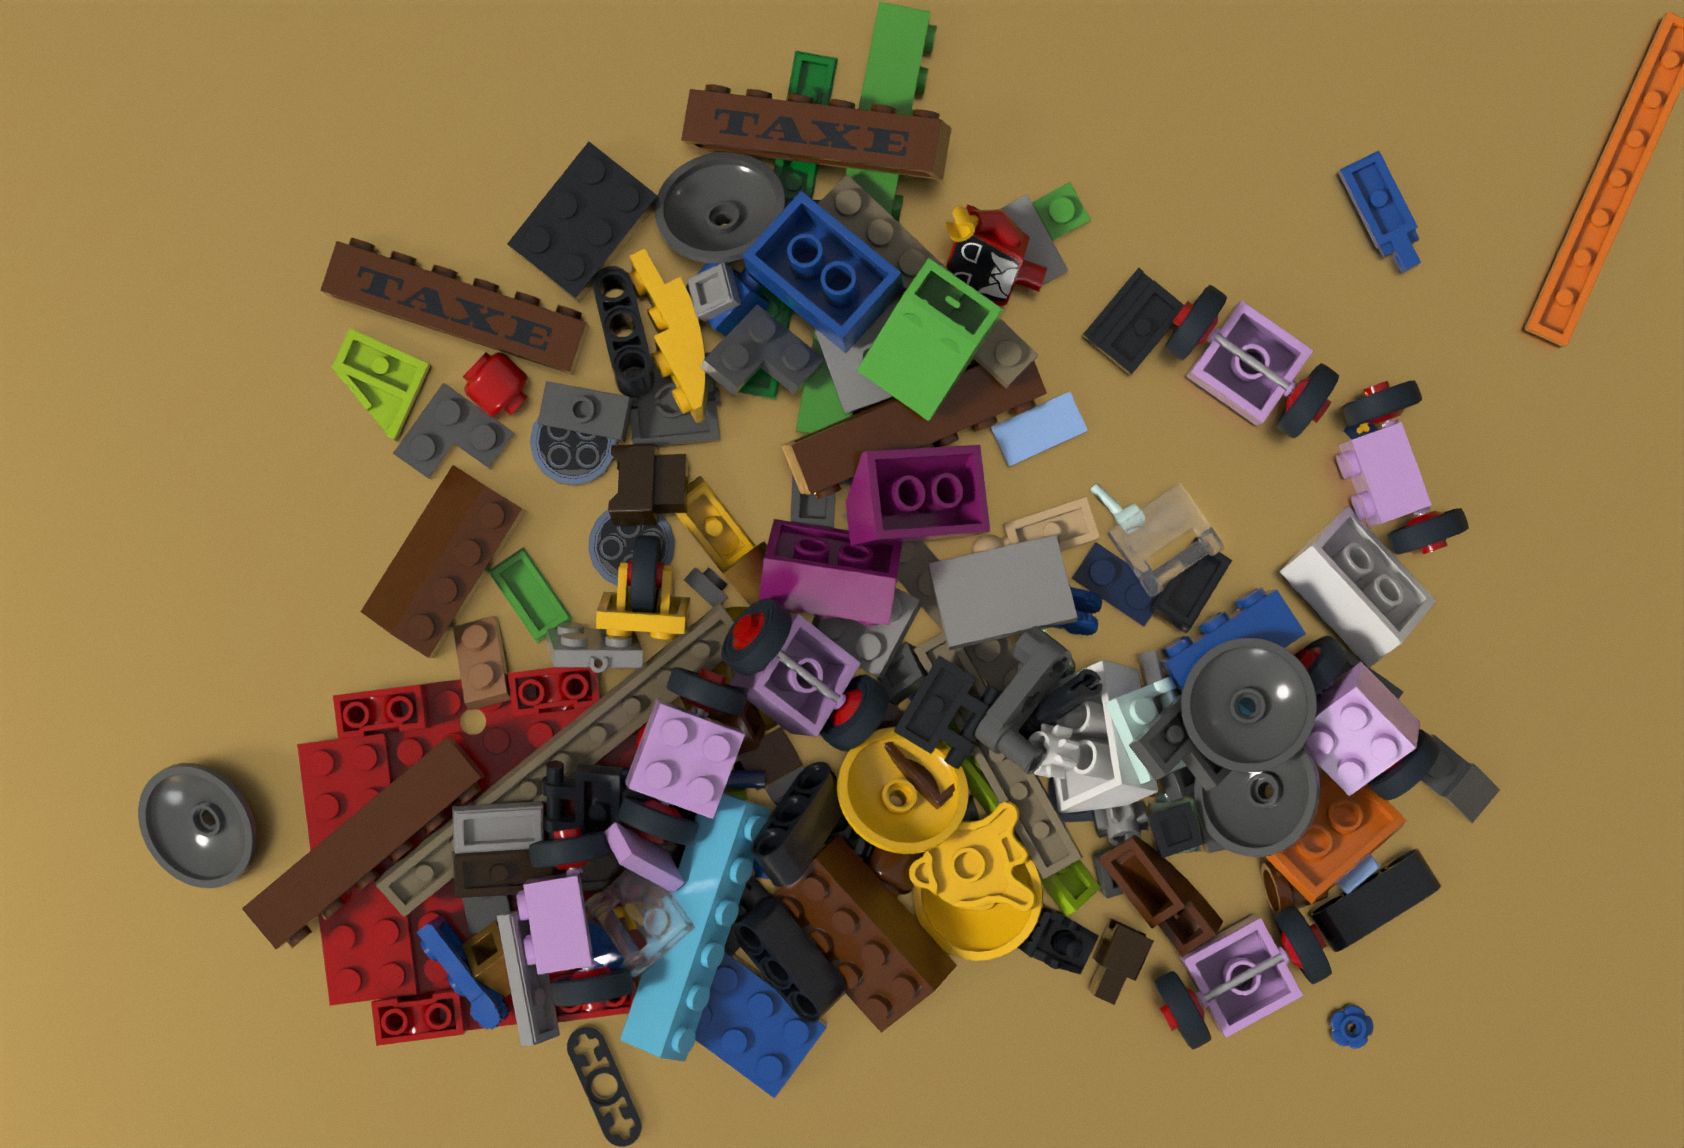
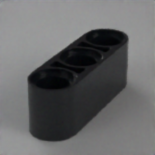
M609 266L601 269L595 275L593 290L611 367L618 390L631 398L641 397L647 394L654 384V372L632 279L623 268ZM612 288H619L624 290V292L616 298H610L604 295L608 290ZM621 327H629L634 330L626 337L614 335V332ZM631 366H639L644 369L637 376L629 377L623 374Z
M817 762L811 764L798 774L751 845L752 855L774 886L786 887L801 878L843 815L837 794V777L827 763Z
M1416 848L1371 874L1350 893L1342 892L1314 910L1311 916L1332 950L1338 952L1431 896L1441 888V884L1420 850Z
M763 897L732 927V933L738 945L801 1019L809 1023H817L845 995L846 985L840 974L778 901L773 898Z

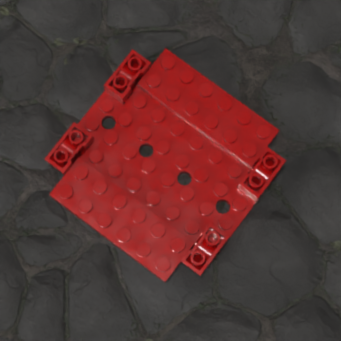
M552 667L507 673L511 700L478 708L486 718L485 728L478 734H470L462 726V717L469 709L465 705L461 679L333 695L338 739L297 744L310 851L448 736H453L485 775L478 782L482 790L463 806L469 805L600 699L597 673L592 671L590 667ZM641 727L594 765L630 768L636 754V739ZM564 799V810L568 814H575V800ZM457 800L443 811L448 819L434 831L427 834L422 829L410 839L414 845L411 850L453 817L452 806H461ZM547 803L543 805V813L547 810ZM622 823L623 827L639 835L640 830ZM543 829V840H547V831ZM388 857L375 869L381 875L395 863ZM454 878L405 917L379 890L375 880L362 891H359L355 886L342 896L346 904L327 920L321 914L319 915L329 1004L331 1006L375 1000L371 1001L376 1046L464 1035L468 1030L484 1029L470 1015V1001L466 996H460L453 990L448 982L447 976L449 974L439 961H433L427 956L420 943L422 939L416 933L441 915L446 918L464 943L477 934H470L462 898L454 897ZM662 887L583 891L586 914L588 907L616 908L635 902H643L648 906L652 922L645 927L628 930L625 917L618 919H593L608 927V930L617 935L614 943L634 953L629 966L631 968H628L632 976L633 992L623 997L608 1000V1006L582 1010L581 1005H555L558 1022L629 1013L637 991L634 967L646 964L670 891ZM508 895L511 910L518 909L517 896ZM575 968L549 973L550 984L557 979L572 976L576 971L583 969ZM510 993L504 1000L508 1001L507 1003L510 1005L509 1010L511 1011L508 1013L509 1016L506 1020L502 1021L499 1026L517 1024L512 995Z

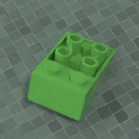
M928 258L899 300L856 371L930 421L1000 321L1005 311Z

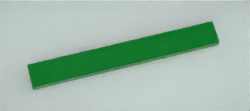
M795 51L787 98L789 94L803 95L813 98V104L829 106L838 58ZM776 159L774 172L783 186L785 198H795L802 191L813 200L819 164ZM763 286L760 291L771 302L765 311L789 330L793 310ZM760 368L737 393L776 400L779 382Z

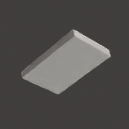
M1057 535L928 564L948 650L1023 634L1034 626L1045 629L1077 621L1078 617Z

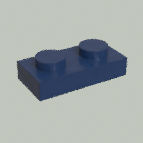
M1097 542L1093 544L1071 577L1072 580L1088 591L1100 595L1103 601L1142 627L1146 625L1153 612L1150 611V608L1163 589L1161 585Z

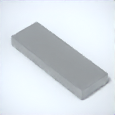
M518 909L497 915L521 1047L534 1046L560 1036L549 973L538 975L536 964H527L524 938H526L525 935L531 934L529 919L521 921Z

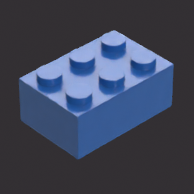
M802 191L799 192L742 255L746 270L751 276L844 353L851 349L904 290L902 273Z
M1261 587L1251 590L1235 601L1239 608L1229 615L1225 611L1216 613L1199 625L1202 631L1201 634L1193 639H1190L1189 636H1182L1162 649L1165 657L1160 660L1161 668L1167 677H1173L1177 687L1175 690L1179 696L1182 695L1185 681L1192 667L1206 652L1221 643L1239 638H1258L1271 641L1286 648L1306 634L1277 589L1264 591Z
M724 946V957L717 967L710 988L709 1001L702 1011L695 1032V1040L775 1098L825 1031L827 1021L821 1018L817 1023H809L801 1019L761 972Z

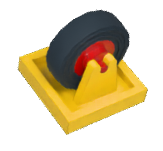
M648 535L636 536L633 560H629L628 563L620 562L617 593L604 592L596 613V629H606L607 635L616 637L631 636L633 631L650 632V637L662 640L675 639L677 634H685L690 613V597L672 596L673 566L664 565L663 562H660L661 544L659 537ZM628 586H631V593H628ZM659 588H662L661 596L658 595Z

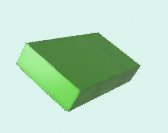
M522 547L488 571L536 643L546 638L547 629H557L558 624L570 622L574 619L525 547Z

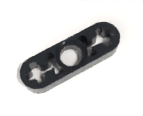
M582 1025L575 1029L568 1039V1055L605 1138L615 1146L624 1147L631 1145L638 1139L642 1131L643 1121L606 1035L600 1028L594 1025ZM586 1034L589 1040L596 1038L599 1041V1044L594 1048L597 1061L599 1062L606 1057L609 1064L595 1067L589 1074H586L583 1068L591 1065L588 1054L585 1051L578 1053L576 1050V1046L581 1042L580 1035ZM602 1073L612 1075L618 1085L616 1093L608 1098L598 1096L592 1087L593 1079ZM621 1097H624L627 1103L618 1107L624 1120L632 1118L634 1124L629 1129L630 1135L624 1137L621 1131L614 1133L611 1130V1127L616 1122L613 1110L610 1109L604 1114L601 1107L615 1104Z

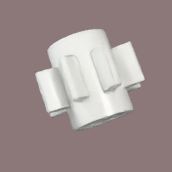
M1043 723L1041 724V731L1035 732L1030 736L1029 741L1045 752V758L1040 767L1034 772L1035 775L1064 779L1066 771H1070L1077 766L1080 759V743L1070 738L1073 731L1072 728Z

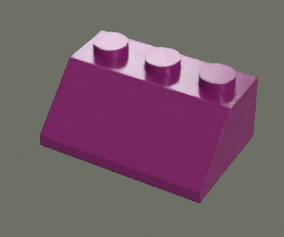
M980 445L862 452L846 500L850 545L860 546L956 539L990 532Z
M774 519L764 556L759 600L769 598L778 602L788 612L794 610L813 613V615L822 619L839 617L856 620L867 626L878 624L890 625L903 542L851 546L849 530Z

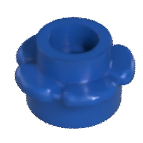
M1354 1005L1347 1006L1343 1010H1338L1332 1016L1330 1022L1333 1029L1332 1038L1338 1045L1342 1047L1348 1045L1352 1049H1357L1368 1042L1367 1037L1373 1033L1374 1025L1371 1017L1366 1016L1362 1008ZM1351 1023L1356 1026V1029L1352 1032L1348 1030V1025Z

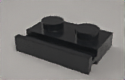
M1138 268L1082 336L1093 343L1097 349L1131 376L1173 326L1174 323L1172 321L1184 304L1155 280L1148 277L1143 270Z

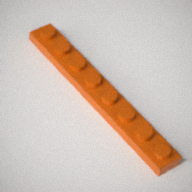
M1668 11L1662 18L1524 330L1559 346L1565 347L1570 341L1683 87L1684 18Z

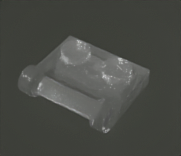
M1181 483L1165 492L1107 533L1138 577L1143 589L1152 598L1164 590V584L1208 554L1214 556L1224 549L1220 538ZM1193 529L1199 540L1153 571L1146 560Z
M629 869L623 872L605 890L593 895L585 903L586 911L592 919H598L624 958L623 966L625 969L630 970L632 977L639 976L647 971L695 928L671 891L660 887ZM619 902L648 943L641 950H639L612 910Z

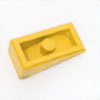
M702 476L697 477L688 484L687 513L675 514L719 570L724 573L754 549L756 545Z

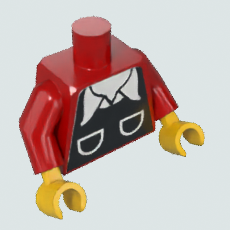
M968 204L966 208L957 206L953 209L952 215L955 222L948 221L945 223L948 234L954 241L946 264V268L998 306L1008 304L1014 284L1037 292L1040 291L1047 267L1024 260L1030 237L1017 226L1005 211L1000 209L980 210Z

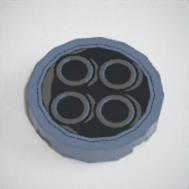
M538 419L532 427L530 446L533 459L542 473L558 483L572 486L591 483L604 474L615 459L611 455V446L617 445L618 441L616 439L537 424Z
M608 510L597 518L589 535L588 551L593 567L603 579L618 586L620 562L628 563L629 560H633L636 536L648 535L659 537L661 544L660 562H663L664 565L672 563L675 539L671 525L662 514H659L658 525L614 526Z

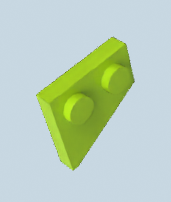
M349 328L331 368L384 430V433L389 438L397 441L431 365Z

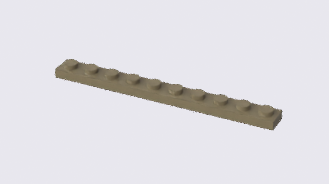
M720 603L686 629L685 634H680L646 661L642 668L636 669L469 805L541 801L542 805L546 804L547 797L542 794V779L546 776L547 762L553 760L563 762L564 776L568 779H575V771L578 764L594 765L648 722L656 699L671 703L679 697V695L667 689V683L674 667L684 668L700 674L701 668L711 671L723 661L721 656L722 645L735 621ZM453 817L375 879L376 886L403 917L454 878Z

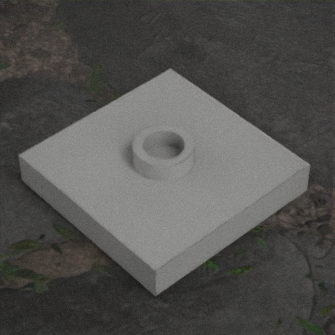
M898 301L891 303L847 353H844L818 330L815 331L845 415L893 398L891 394L856 370L895 309Z

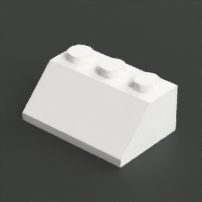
M1349 506L1343 509L1304 545L1280 571L1289 581L1291 587L1302 595L1319 614L1320 618L1340 636L1349 649L1368 668L1400 645L1436 603L1432 595L1367 525L1358 519Z
M1105 660L1085 668L1093 670L1101 678L1100 681L1090 686V689L1097 684H1102L1103 688L1099 695L1092 697L1057 721V725L1072 728L1073 731L1070 738L1080 743V759L1077 766L1070 771H1066L1064 779L1053 777L1059 813L1065 814L1127 806L1158 792L1157 781L1154 779L1140 785L1105 704L1116 697L1141 688L1139 670L1137 668ZM1082 670L1062 679L1060 687L1077 676Z

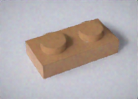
M495 616L454 626L453 633L464 701L468 709L474 710L511 700L500 627Z

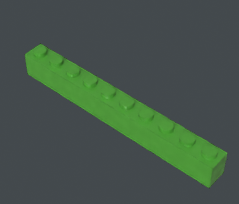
M879 2L858 109L871 111L872 104H880L897 108V114L913 116L914 109L912 107L915 92L924 94L929 68L920 67L923 51L933 50L937 29L936 25L929 24L930 11ZM847 168L846 174L899 222L904 196L897 195L896 189L898 179H907L908 176ZM814 333L812 349L824 358ZM825 360L821 368L804 385L796 433L806 435L862 411L860 409L845 415Z

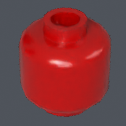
M485 352L463 376L467 381L464 387L465 394L489 416H497L503 410L511 415L528 397L522 391L528 383V376L502 352L494 353L492 356Z

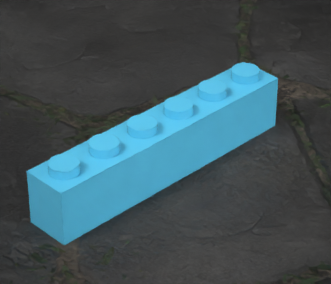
M723 792L713 819L697 813L695 821L699 823L698 831L692 844L686 845L678 867V871L685 883L675 892L670 891L620 1041L659 1058L686 1061L688 1052L695 1042V1032L702 1011L709 1001L710 988L717 967L723 960L724 946L731 926L738 916V905L746 882L750 879L753 871L754 856L751 853V845L767 822L771 811L770 808Z

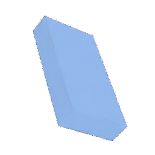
M1070 391L990 428L1008 467L1088 431Z

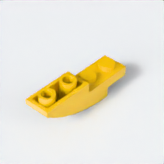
M644 248L629 256L632 266V272L629 275L637 296L646 295L652 306L647 312L659 334L654 336L657 352L651 355L661 376L664 378L670 375L677 388L671 392L681 412L685 414L690 411L695 422L698 424L705 420L708 400V374L700 368L706 355L699 321L696 317L691 297L681 277L664 284Z

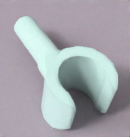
M1098 483L1090 489L1114 515L1122 531L1130 533L1145 524L1144 516L1135 503L1122 509L1119 503Z

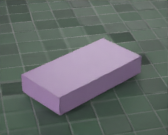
M616 822L604 832L606 840L620 865L668 891L675 892L685 883L668 851Z

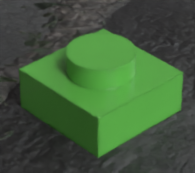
M1071 182L1032 202L1052 241L1089 223L1091 220Z

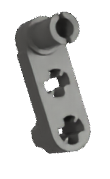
M1037 626L1024 632L1016 642L1012 655L1023 667L987 711L975 732L976 739L995 754H1004L1028 775L1040 767L1045 758V752L1034 746L1018 730L1063 675L1072 657L1068 649Z

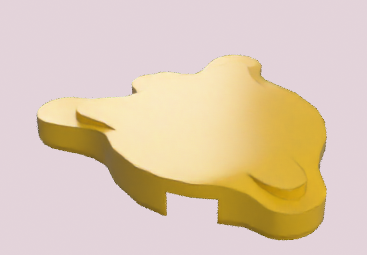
M1005 801L1000 803L989 816L982 820L962 821L949 839L936 848L925 851L921 858L911 864L909 877L912 883L917 887L930 890L953 907L961 909L980 908L996 902L1007 904L1019 911H1030L1037 901L1036 892L1015 877L1013 872L1015 866L1023 864L1029 859L1028 849L1014 834L1015 827L1020 818V810L1013 802Z

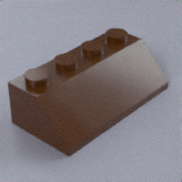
M452 465L360 612L424 656L435 658L527 511Z

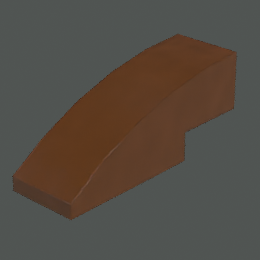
M1135 834L1100 856L1099 861L1148 925L1151 928L1158 925L1181 956H1184L1217 935L1223 920L1187 878L1167 859L1161 858L1154 848Z

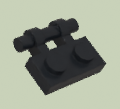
M939 655L894 732L930 754L933 753L939 741L943 740L952 746L944 761L952 767L959 769L966 756L972 757L978 747V744L975 743L977 740L975 737L976 729L1002 692L988 685L980 699L976 698L969 691L977 677ZM962 705L972 711V714L961 732L958 733L948 726Z
M558 760L547 762L546 776L542 779V794L547 797V810L543 813V829L547 831V839L554 838V831L580 827L582 834L597 831L605 832L615 822L622 826V821L618 819V813L622 804V767L578 764L575 771V779H568L564 776L563 762ZM564 799L575 800V814H568L564 810Z

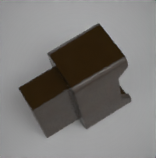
M656 444L611 446V455L616 459L617 470L619 471L618 493L609 500L608 511L614 526L658 525L659 514L687 513L689 461L686 454L659 455Z
M1110 918L1092 957L1099 964V967L1088 990L1095 997L1115 1005L1126 978L1134 981L1137 980L1154 940L1147 938L1145 933Z

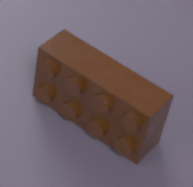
M840 835L835 837L817 853L799 880L789 886L778 887L769 896V898L778 901L840 974L845 982L848 997L881 1033L932 994L957 966Z

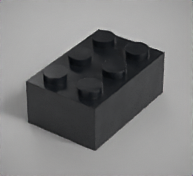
M588 141L507 245L512 251L580 304L592 289L595 275L601 269L611 265L654 211L658 195Z

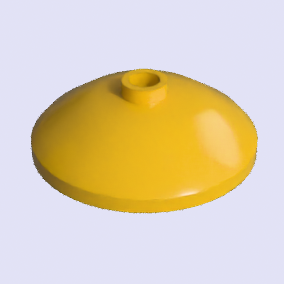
M896 727L874 731L865 742L854 749H850L839 770L837 794L846 820L864 840L885 851L899 854H915L936 848L949 839L956 831L967 809L968 784L962 766L956 769L944 761L950 749L941 741H939L933 753L930 754L895 733ZM893 742L907 759L924 766L934 777L940 794L954 783L955 791L953 796L938 809L933 807L896 767L884 748L886 746L885 743ZM890 797H899L903 805L895 806L891 803Z
M1030 855L1027 862L1014 868L1015 877L1031 887L1037 895L1035 906L1027 912L1019 911L1007 904L996 902L980 908L961 909L953 907L930 890L914 885L913 904L920 925L947 953L959 958L975 961L1001 957L1019 947L1030 936L1038 923L1044 899L1041 875Z

